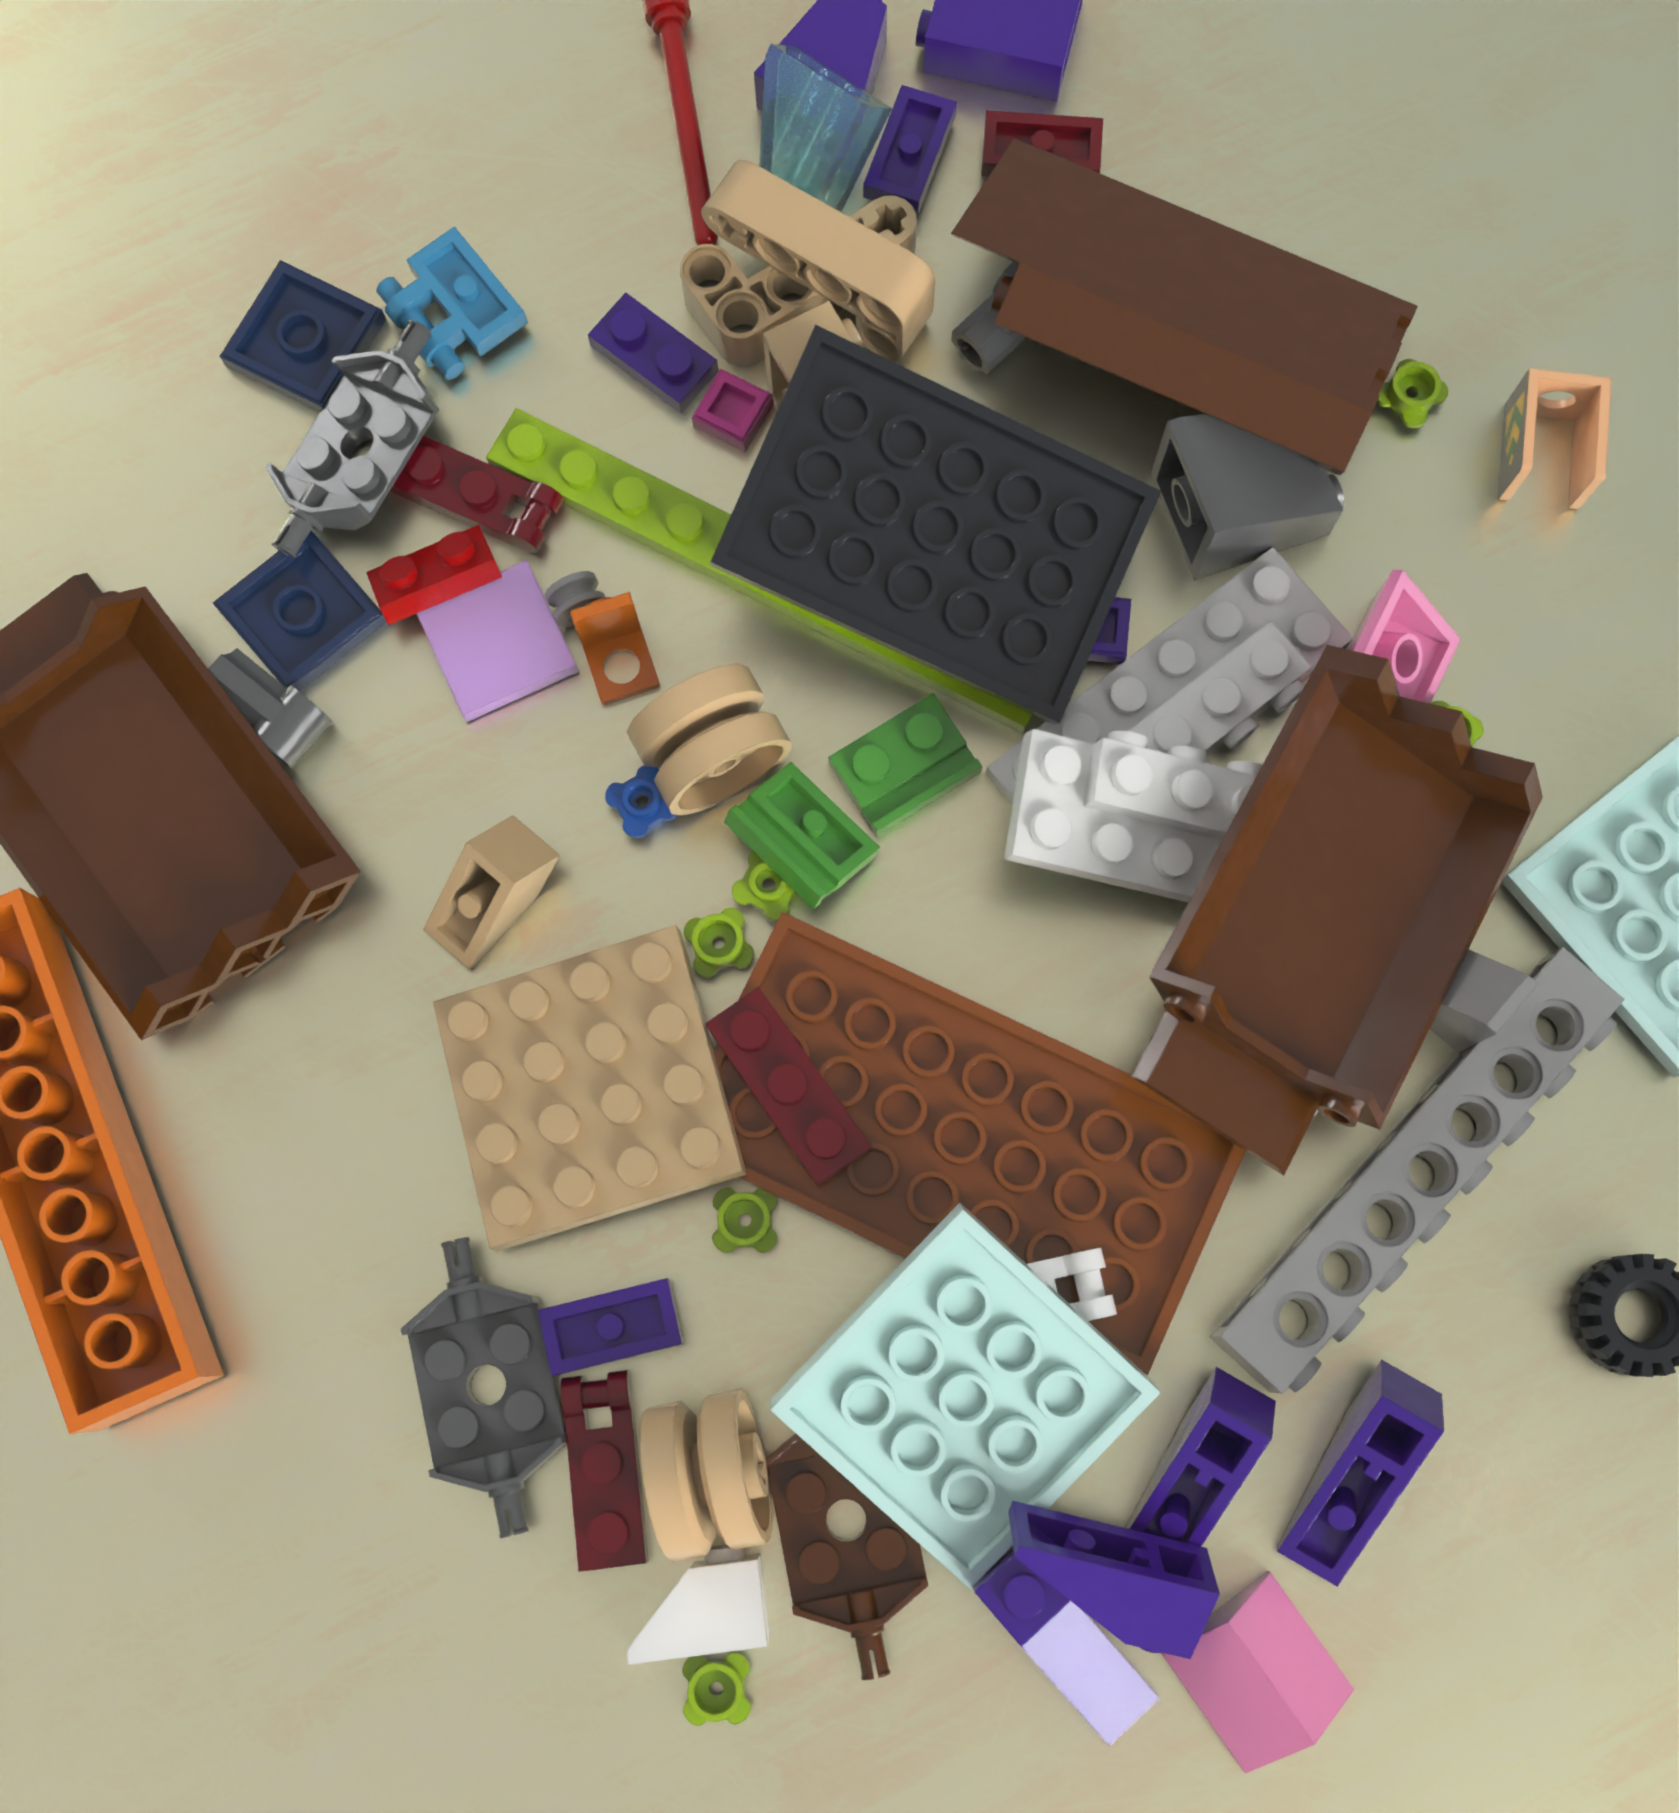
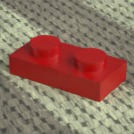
M479 525L462 532L448 534L439 542L408 555L391 558L382 566L366 572L378 606L388 625L502 578Z

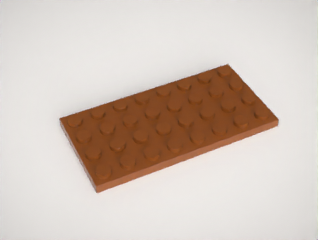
M781 912L738 1000L757 987L761 989L868 1140L872 1150L818 1187L717 1043L713 1051L747 1175L737 1178L904 1259L911 1254L959 1202L1026 1264L1102 1248L1106 1268H1101L1100 1273L1105 1294H1113L1117 1315L1088 1322L1143 1373L1148 1375L1246 1151L1131 1077V1074L789 914ZM1074 1275L1055 1279L1057 1292L1068 1303L1080 1301Z

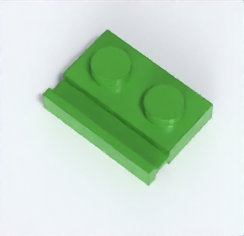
M934 693L828 757L830 767L860 813L865 816L876 837L971 780L982 771L981 763L978 759L974 758L967 747V742Z
M792 762L752 791L739 806L734 805L730 808L724 820V823L813 910L820 905L826 896L830 893L833 894L870 863L880 849L876 842Z

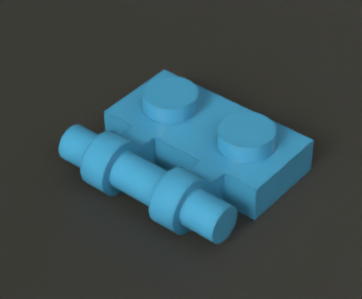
M455 226L406 259L411 272L417 278L415 281L403 288L394 277H387L379 283L376 289L377 294L386 303L385 313L398 328H406L408 321L413 320L415 323L417 321L425 326L432 333L431 338L428 339L419 355L428 366H436L447 380L456 378L465 368L463 361L454 352L456 347L467 340L481 357L528 323L524 310ZM434 302L448 316L447 319L435 327L424 314L425 308Z

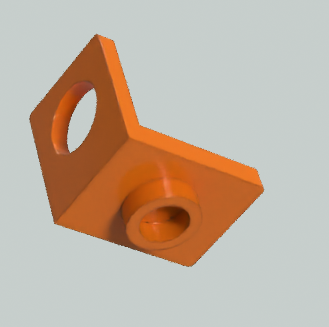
M630 592L615 597L601 598L589 603L587 606L570 611L602 705H608L660 687ZM617 652H629L636 656L640 662L637 676L632 681L623 684L609 680L605 675L604 667L611 655Z

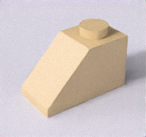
M512 815L466 842L423 930L463 965L471 969L482 960L537 899L560 854Z

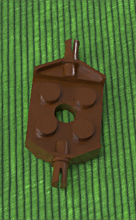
M795 1433L765 1459L792 1597L793 1615L850 1632L851 1638H855L862 1680L874 1679L869 1650L874 1652L878 1678L887 1676L891 1672L888 1668L882 1632L885 1630L884 1624L928 1587L920 1544ZM839 1500H853L865 1512V1526L858 1536L854 1538L842 1539L837 1537L828 1527L827 1512Z

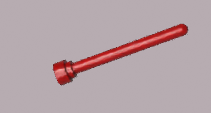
M642 0L646 23L653 28V31L661 39L695 242L697 245H716L718 235L708 227L701 215L702 208L711 197L683 37V31L686 29L687 21L691 16L689 0Z

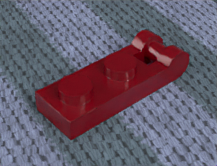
M426 436L422 437L390 492L469 527L479 525L483 533L529 553L538 552L545 539V534L542 531L549 517L557 516L564 503V497L546 484L529 482ZM516 503L526 507L521 518L512 519L509 517Z
M628 1370L608 1372L607 1379L584 1382L583 1376L562 1378L560 1391L566 1427L578 1572L645 1564L649 1561L630 1373ZM610 1406L612 1426L589 1429L588 1409Z

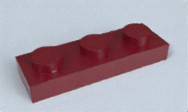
M759 987L705 1023L713 1038L818 1187L872 1150L868 1140Z

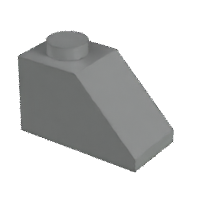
M1468 949L1430 1030L1459 1053L1496 1035L1539 983L1523 972Z

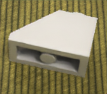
M728 1545L711 1547L708 1554L704 1556V1560L693 1562L627 1649L628 1665L767 1647L770 1633L761 1553L745 1555L744 1548L733 1550Z

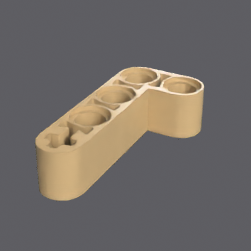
M747 160L736 161L702 208L701 215L703 220L716 235L855 314L856 329L863 345L869 351L894 363L900 362L933 312L935 277L930 267L920 257Z
M882 196L848 216L915 254L916 212L913 206L905 199L898 196ZM701 244L691 248L684 255L680 263L684 300L689 313L721 357L729 364L737 367H750L765 359L764 332L830 301L771 266L766 267L747 279L732 257L722 247L713 244ZM706 280H716L720 282L718 285L713 286L711 288H703L698 286L701 282ZM789 293L803 296L801 299L792 302L780 299ZM830 301L836 313L844 309ZM739 324H748L754 327L746 333L730 331Z

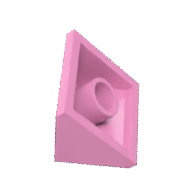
M1392 570L1371 600L1348 650L1387 658L1399 695L1431 703L1459 644L1460 638L1403 570Z
M1269 1571L1211 1613L1191 1659L1161 1653L1244 1773L1315 1745L1354 1691V1688Z

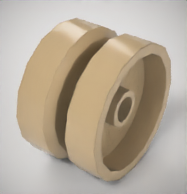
M738 663L718 666L680 682L648 703L633 718L627 729L629 739L644 766L660 768L654 778V782L671 814L683 816L701 812L733 798L768 776L786 759L792 750L791 741L777 716L768 712H759L764 703V695L747 666Z
M741 1388L707 1395L700 1406L698 1419L682 1401L648 1407L643 1411L640 1424V1461L643 1486L656 1539L665 1557L672 1562L707 1555L715 1540L716 1530L720 1538L733 1550L766 1544L771 1538L772 1503L766 1458L753 1408L748 1396Z

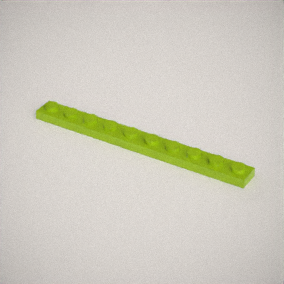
M518 408L514 409L486 456L488 464L529 482H540L552 487L564 497L563 504L1021 734H1024L1033 717V714L710 566L711 559L731 514Z

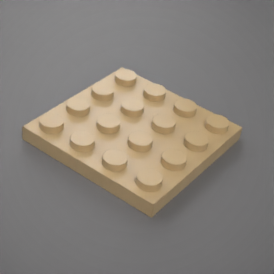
M676 925L433 1001L489 1249L498 1252L747 1175L709 1032L705 1025L706 1021L683 936Z

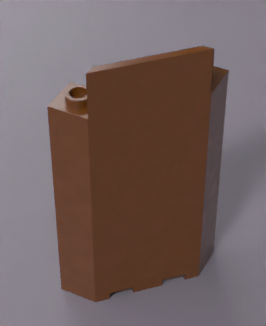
M1016 138L1012 140L951 232L956 238L1019 264L1014 277L1007 274L1004 275L991 305V310L998 313L994 323L1000 331L1009 335L1012 332L1268 440L1319 462L1318 467L1339 476L1345 472L1379 398V392L1390 373L1402 345L1401 341L1418 307L1408 301Z
M88 573L74 575L0 630V844L141 1041L197 1017L215 1003L208 992L220 986L228 977L240 972L244 977H249L286 948V945L280 939L282 935L295 928L299 922L311 917L319 923L339 907L361 871L146 586L119 593L116 591L102 593Z
M1327 645L1149 976L1165 1002L1163 1007L1166 1011L1131 1077L1283 1176L1317 1109L1322 1115L1340 1125L1355 1127L1357 1122L1380 1130L1543 798L1535 763L1473 748L1462 711L1401 697L1387 658Z

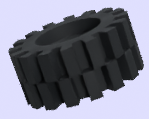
M1654 1254L1624 1255L1612 1257L1609 1260H1601L1591 1266L1594 1269L1592 1273H1583L1576 1283L1583 1288L1581 1292L1571 1293L1569 1302L1570 1305L1578 1306V1316H1569L1571 1328L1581 1329L1583 1336L1575 1340L1581 1350H1591L1594 1353L1590 1358L1598 1366L1611 1367L1610 1372L1635 1377L1667 1376L1676 1373L1674 1367L1679 1366V1272H1676L1674 1268L1677 1263L1667 1258L1654 1259ZM1631 1289H1639L1652 1296L1658 1304L1661 1313V1323L1658 1331L1653 1337L1644 1342H1637L1625 1336L1615 1320L1617 1301L1625 1292Z

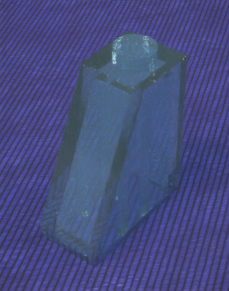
M770 44L765 55L759 166L842 212L892 108L799 48Z

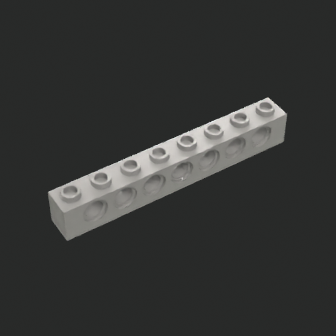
M1564 947L1542 958L1528 974L1539 984L1496 1035L1461 1051L1210 1335V1338L1268 1392L1283 1394L1288 1387L1292 1391L1297 1392L1312 1379L1322 1364L1315 1356L1332 1337L1337 1342L1342 1341L1357 1327L1365 1315V1312L1358 1306L1374 1288L1382 1293L1402 1275L1408 1266V1263L1401 1258L1417 1238L1422 1243H1426L1442 1229L1451 1216L1444 1209L1459 1190L1465 1195L1469 1194L1487 1177L1493 1166L1486 1159L1501 1142L1506 1146H1510L1517 1141L1533 1123L1535 1118L1528 1111L1542 1094L1548 1099L1555 1096L1574 1076L1576 1070L1569 1063L1582 1048L1585 1047L1588 1051L1594 1050L1616 1027L1617 1022L1610 1016L1625 999ZM1538 1015L1549 1018L1555 1024L1558 1031V1039L1555 1045L1546 1043L1538 1035L1536 1030ZM1497 1061L1508 1064L1514 1070L1517 1076V1087L1514 1093L1503 1090L1497 1084L1494 1077V1068ZM1456 1108L1467 1111L1476 1123V1134L1471 1142L1459 1137L1453 1129L1452 1116ZM1415 1155L1428 1160L1434 1169L1435 1179L1429 1190L1418 1187L1411 1179L1409 1167ZM1373 1203L1384 1206L1390 1212L1393 1219L1392 1231L1385 1240L1376 1237L1367 1225V1212ZM1332 1251L1344 1256L1350 1265L1351 1276L1346 1286L1342 1289H1337L1330 1285L1323 1273L1325 1258ZM1290 1300L1299 1303L1305 1309L1308 1316L1307 1329L1297 1339L1286 1335L1279 1322L1280 1311Z

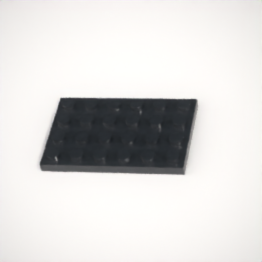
M815 325L709 565L1052 724H1058L1061 722L1161 491Z

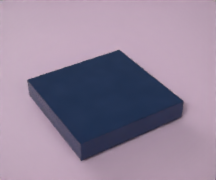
M280 260L219 357L226 367L320 413L343 376L339 369L331 362L335 356L367 352L387 319L382 309Z
M312 530L298 550L295 559L278 551L212 602L284 687L287 688L291 685L298 691L303 690L387 623L377 605Z

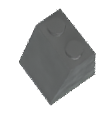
M1207 414L1178 417L1167 421L1150 473L1156 489L1161 491L1159 497L1194 581L1254 561L1272 547L1277 552L1330 535L1344 507L1343 490L1336 476L1333 474L1328 475L1325 469L1318 467L1319 462Z

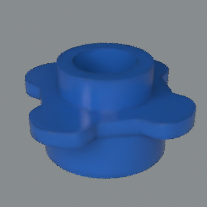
M641 766L637 770L635 777L623 784L618 782L612 783L606 790L605 800L607 804L618 810L624 820L623 830L632 838L644 837L648 831L659 827L665 820L670 821L677 816L670 813L655 785L654 778L659 771L658 768ZM641 796L648 798V803L644 807H640L636 803L637 799Z

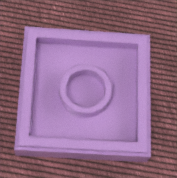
M527 560L501 571L502 578L417 613L466 722L579 672Z

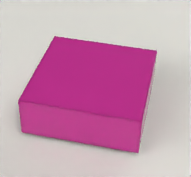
M720 369L692 416L693 427L746 452L774 405L773 394Z

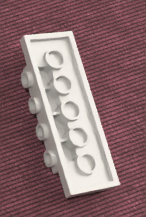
M1272 547L1069 703L1060 723L1052 724L1046 721L1036 730L1093 744L1102 738L1108 739L1110 732L1130 731L1139 733L1147 738V749L1167 754L1168 749L1174 746L1195 747L1205 751L1207 756L1224 743L1230 750H1233L1260 727L1255 720L1271 706L1280 713L1299 698L1305 687L1303 681L1310 677L1327 645L1345 649L1354 638ZM1023 739L987 766L986 775L1011 805H1013ZM1207 758L1206 763L1212 764L1211 761Z
M1031 729L1023 736L1004 860L1189 903L1262 765L1249 761H1232L1227 764V768L1207 764V753L1201 749L1189 746L1170 747L1168 754L1147 749V738L1139 733L1130 731L1110 732L1108 739L1102 738L1093 744Z

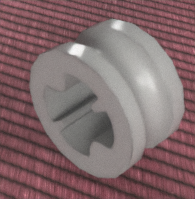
M580 571L559 579L546 590L545 598L549 606L557 607L554 617L559 626H574L570 615L571 610L587 606L595 600L605 598L603 592L595 591L599 583L593 572Z

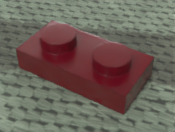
M986 110L981 176L989 177L1014 138L1100 173L1103 118Z

